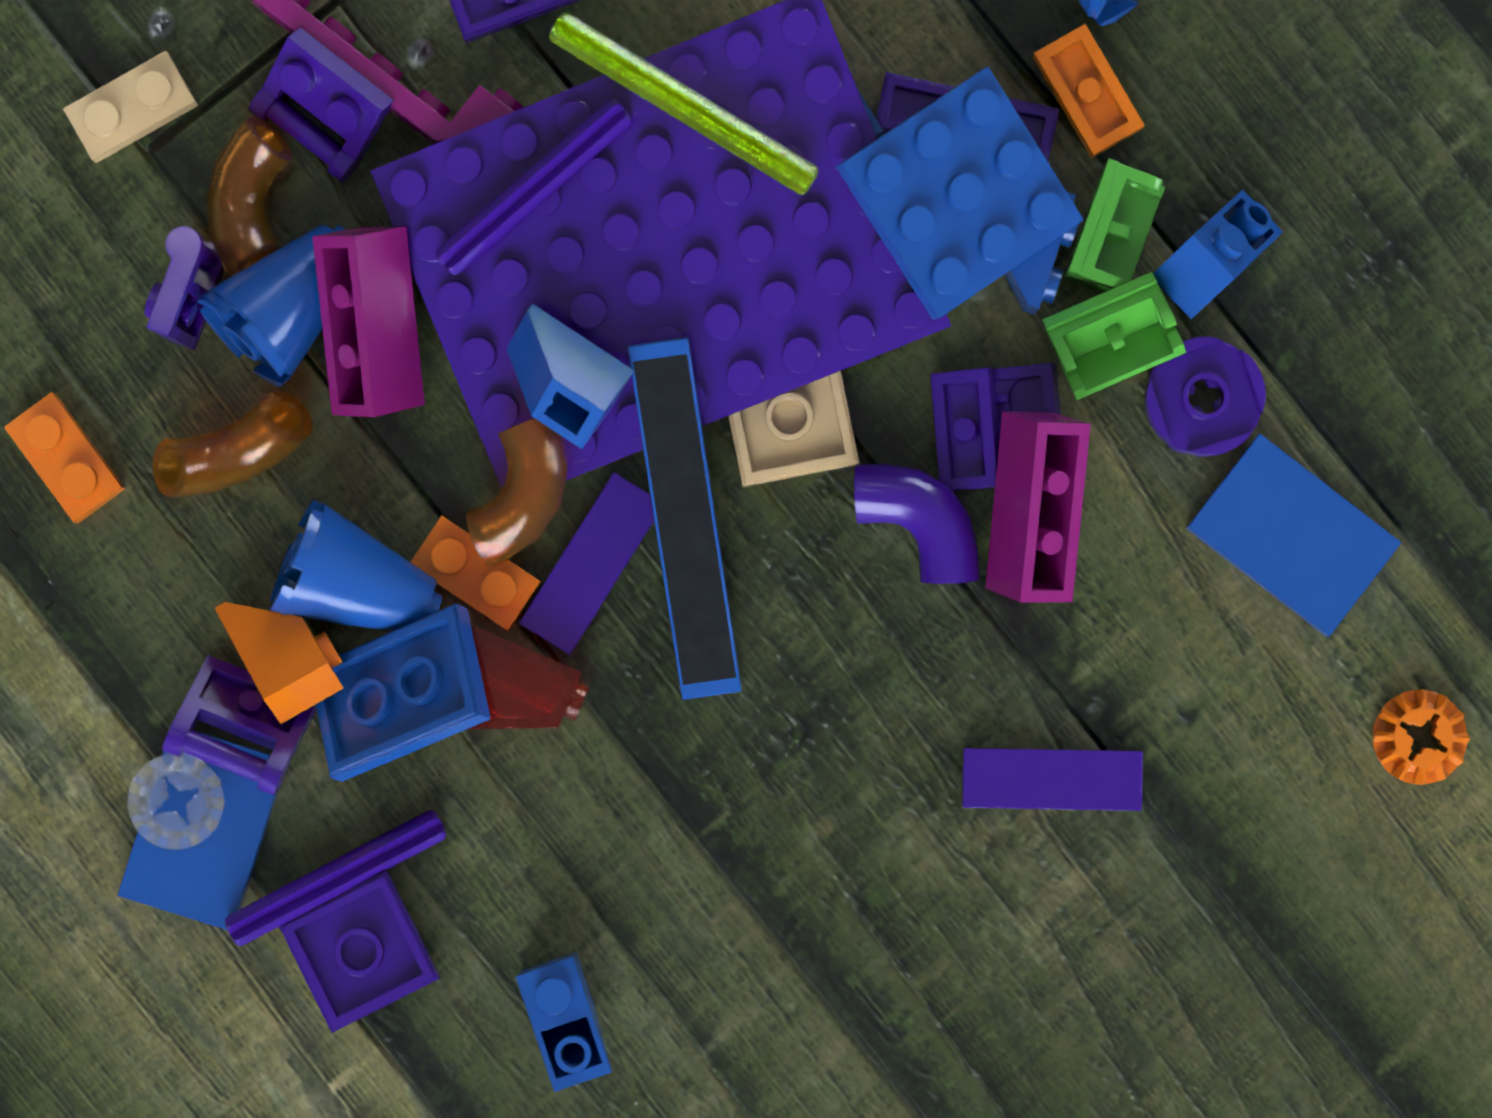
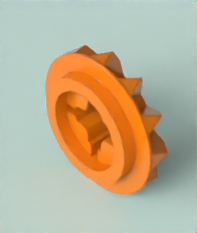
M1420 689L1398 694L1382 707L1373 726L1372 740L1375 754L1387 772L1403 782L1425 785L1445 780L1464 762V754L1470 736L1464 721V713L1447 696ZM1434 715L1435 718L1431 723L1433 727L1430 735L1437 740L1436 744L1443 747L1442 750L1422 747L1417 754L1413 753L1409 760L1408 757L1413 751L1410 748L1413 745L1414 739L1407 734V730L1400 727L1401 722L1406 726L1422 727Z

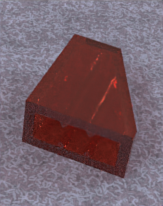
M471 624L491 719L466 730L562 727L565 717L576 721L590 689L580 684L584 672Z

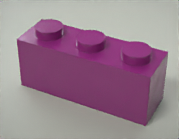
M359 227L312 236L332 415L377 417L425 405L407 227Z
M1002 411L986 589L1018 602H1073L1091 423L1055 412Z

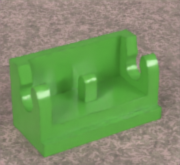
M1109 158L1101 170L1063 278L1101 292L1109 291L1131 281L1160 199L1165 190V187L1162 186L1163 180Z
M1153 272L1042 319L1053 353L1076 401L1186 353L1184 343L1175 327L1177 323Z

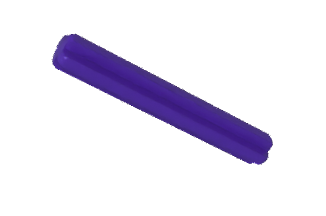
M615 98L606 101L443 243L435 253L441 264L453 275L465 270L626 130L633 121L630 113Z
M428 810L228 915L225 919V926L237 946H243L443 841L446 837V830L437 813L433 810Z

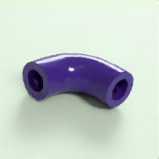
M856 464L854 500L858 524L891 523L900 525L910 531L917 542L919 551L921 583L950 584L979 580L978 547L971 517L950 487L921 469L892 464Z

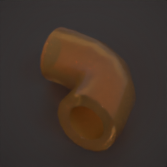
M248 117L237 128L215 161L206 195L209 236L223 268L230 277L281 248L267 223L265 201L270 184L278 172L291 160L292 153L284 139L271 126L256 117Z
M278 391L267 393L247 414L222 428L201 435L165 438L159 442L153 457L155 483L163 495L176 498L219 492L250 481L277 466L311 434L313 427L311 415L297 398L288 393Z
M535 418L498 433L508 463L506 483L496 497L479 507L469 510L466 514L468 531L478 554L488 566L508 560L538 540L561 506L568 468L563 439L561 435Z

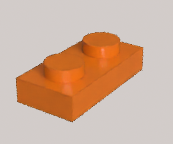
M1086 24L1034 52L1032 56L1034 62L1091 159L1144 128L1143 121Z
M49 393L4 426V429L73 523L79 524L126 489L57 394Z
M444 516L439 518L411 560L412 564L436 579L438 585L507 631H510L542 583Z

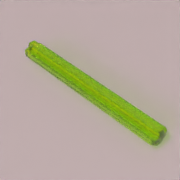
M563 13L553 25L549 34L551 42L797 194H806L819 173L817 166L573 15Z

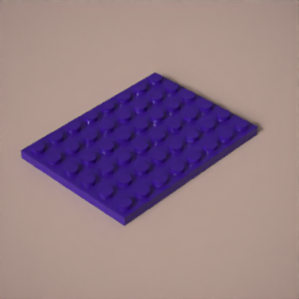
M784 0L370 171L392 225L407 227L411 271L508 504L643 450L632 375L612 409L583 449L531 416L506 348L532 304L630 368L628 345L688 336L702 426L951 327L947 314L939 319L932 320L835 167L876 140L877 137L822 0ZM615 98L626 108L632 116V124L465 270L453 275L441 264L435 253L443 243L606 101Z

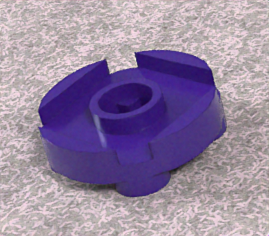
M1195 337L1183 341L1186 350L1185 354L1159 364L1149 371L1144 392L1146 415L1155 433L1172 450L1197 457L1217 456L1238 447L1253 432L1264 409L1266 390L1260 369L1252 357L1243 350H1238L1232 344L1222 342L1223 340L1214 337ZM1204 380L1205 386L1208 389L1218 388L1221 398L1212 403L1213 413L1204 414L1200 406H1191L1188 396L1195 393L1194 383Z

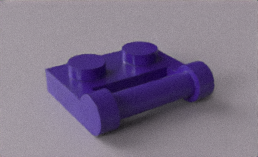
M300 27L287 37L263 87L251 101L248 110L261 121L270 119L329 165L327 172L343 183L359 166L394 100ZM285 94L346 140L344 145L341 146L283 100Z
M181 226L173 229L166 238L165 247L168 255L171 257V261L163 283H155L148 295L145 305V316L149 317L146 328L173 343L195 350L206 322L200 312L204 305L197 303V300L207 290L221 282L227 259L220 247L212 242H204L200 233L194 229Z
M207 655L168 730L162 751L177 757H181L183 753L255 781L258 783V790L275 796L315 714L316 705L280 724L262 698L247 670ZM199 720L273 751L267 761L195 732L193 729Z

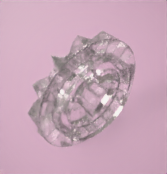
M165 754L146 763L133 778L127 799L130 819L139 834L158 847L172 850L186 849L198 845L218 828L226 804L221 779L205 761L187 754H182L181 757ZM167 777L169 783L174 784L178 791L188 789L191 791L198 788L199 793L194 795L193 799L186 804L188 812L186 816L190 822L189 825L185 818H181L176 811L155 814L154 810L162 807L161 803L169 798L166 790L168 785L164 778Z

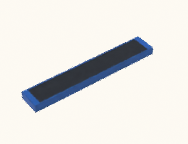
M689 337L628 345L630 366L634 370L632 379L682 700L741 692L742 685Z

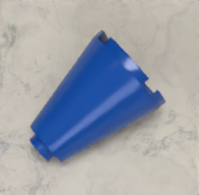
M323 224L315 227L207 290L197 300V303L204 305L200 312L215 334L238 358L244 353L250 359L258 360L260 364L252 371L273 386L282 387L292 377L322 330L312 236L346 230L339 225L333 230Z
M312 499L298 523L299 527L304 528V532H299L294 543H290L270 596L269 601L272 603L268 608L269 611L284 615L300 616L303 619L392 632L437 612L441 605L442 595L434 592L436 579L325 503Z

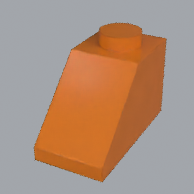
M223 602L214 608L262 698L280 724L344 689L333 669L343 663L326 632L324 631L314 636L303 617L284 615L274 611Z

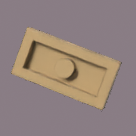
M164 51L66 106L63 110L91 160L98 163L199 105L170 54Z

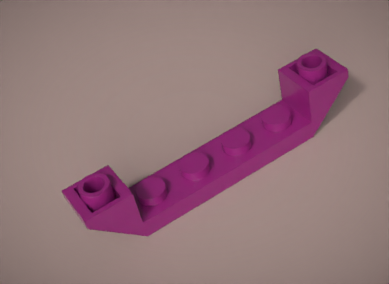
M251 0L257 9L288 33L292 34L301 27L394 100L389 111L433 145L524 108L519 101L503 89L498 88L492 95L479 85L451 122H449L445 117L451 110L425 89H422L416 96L399 83L404 74L395 65L377 52L370 60L352 46L357 37L331 16L322 23L305 10L311 3L309 0Z

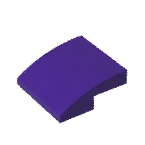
M1044 363L998 369L987 367L930 374L939 481L950 487L952 491L995 488L1002 411L1055 412L1061 414L1056 364Z

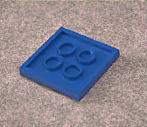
M989 67L979 70L835 166L932 320L941 318L1084 221Z

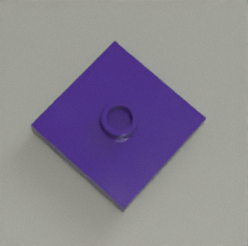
M388 871L279 926L331 1033L441 978Z

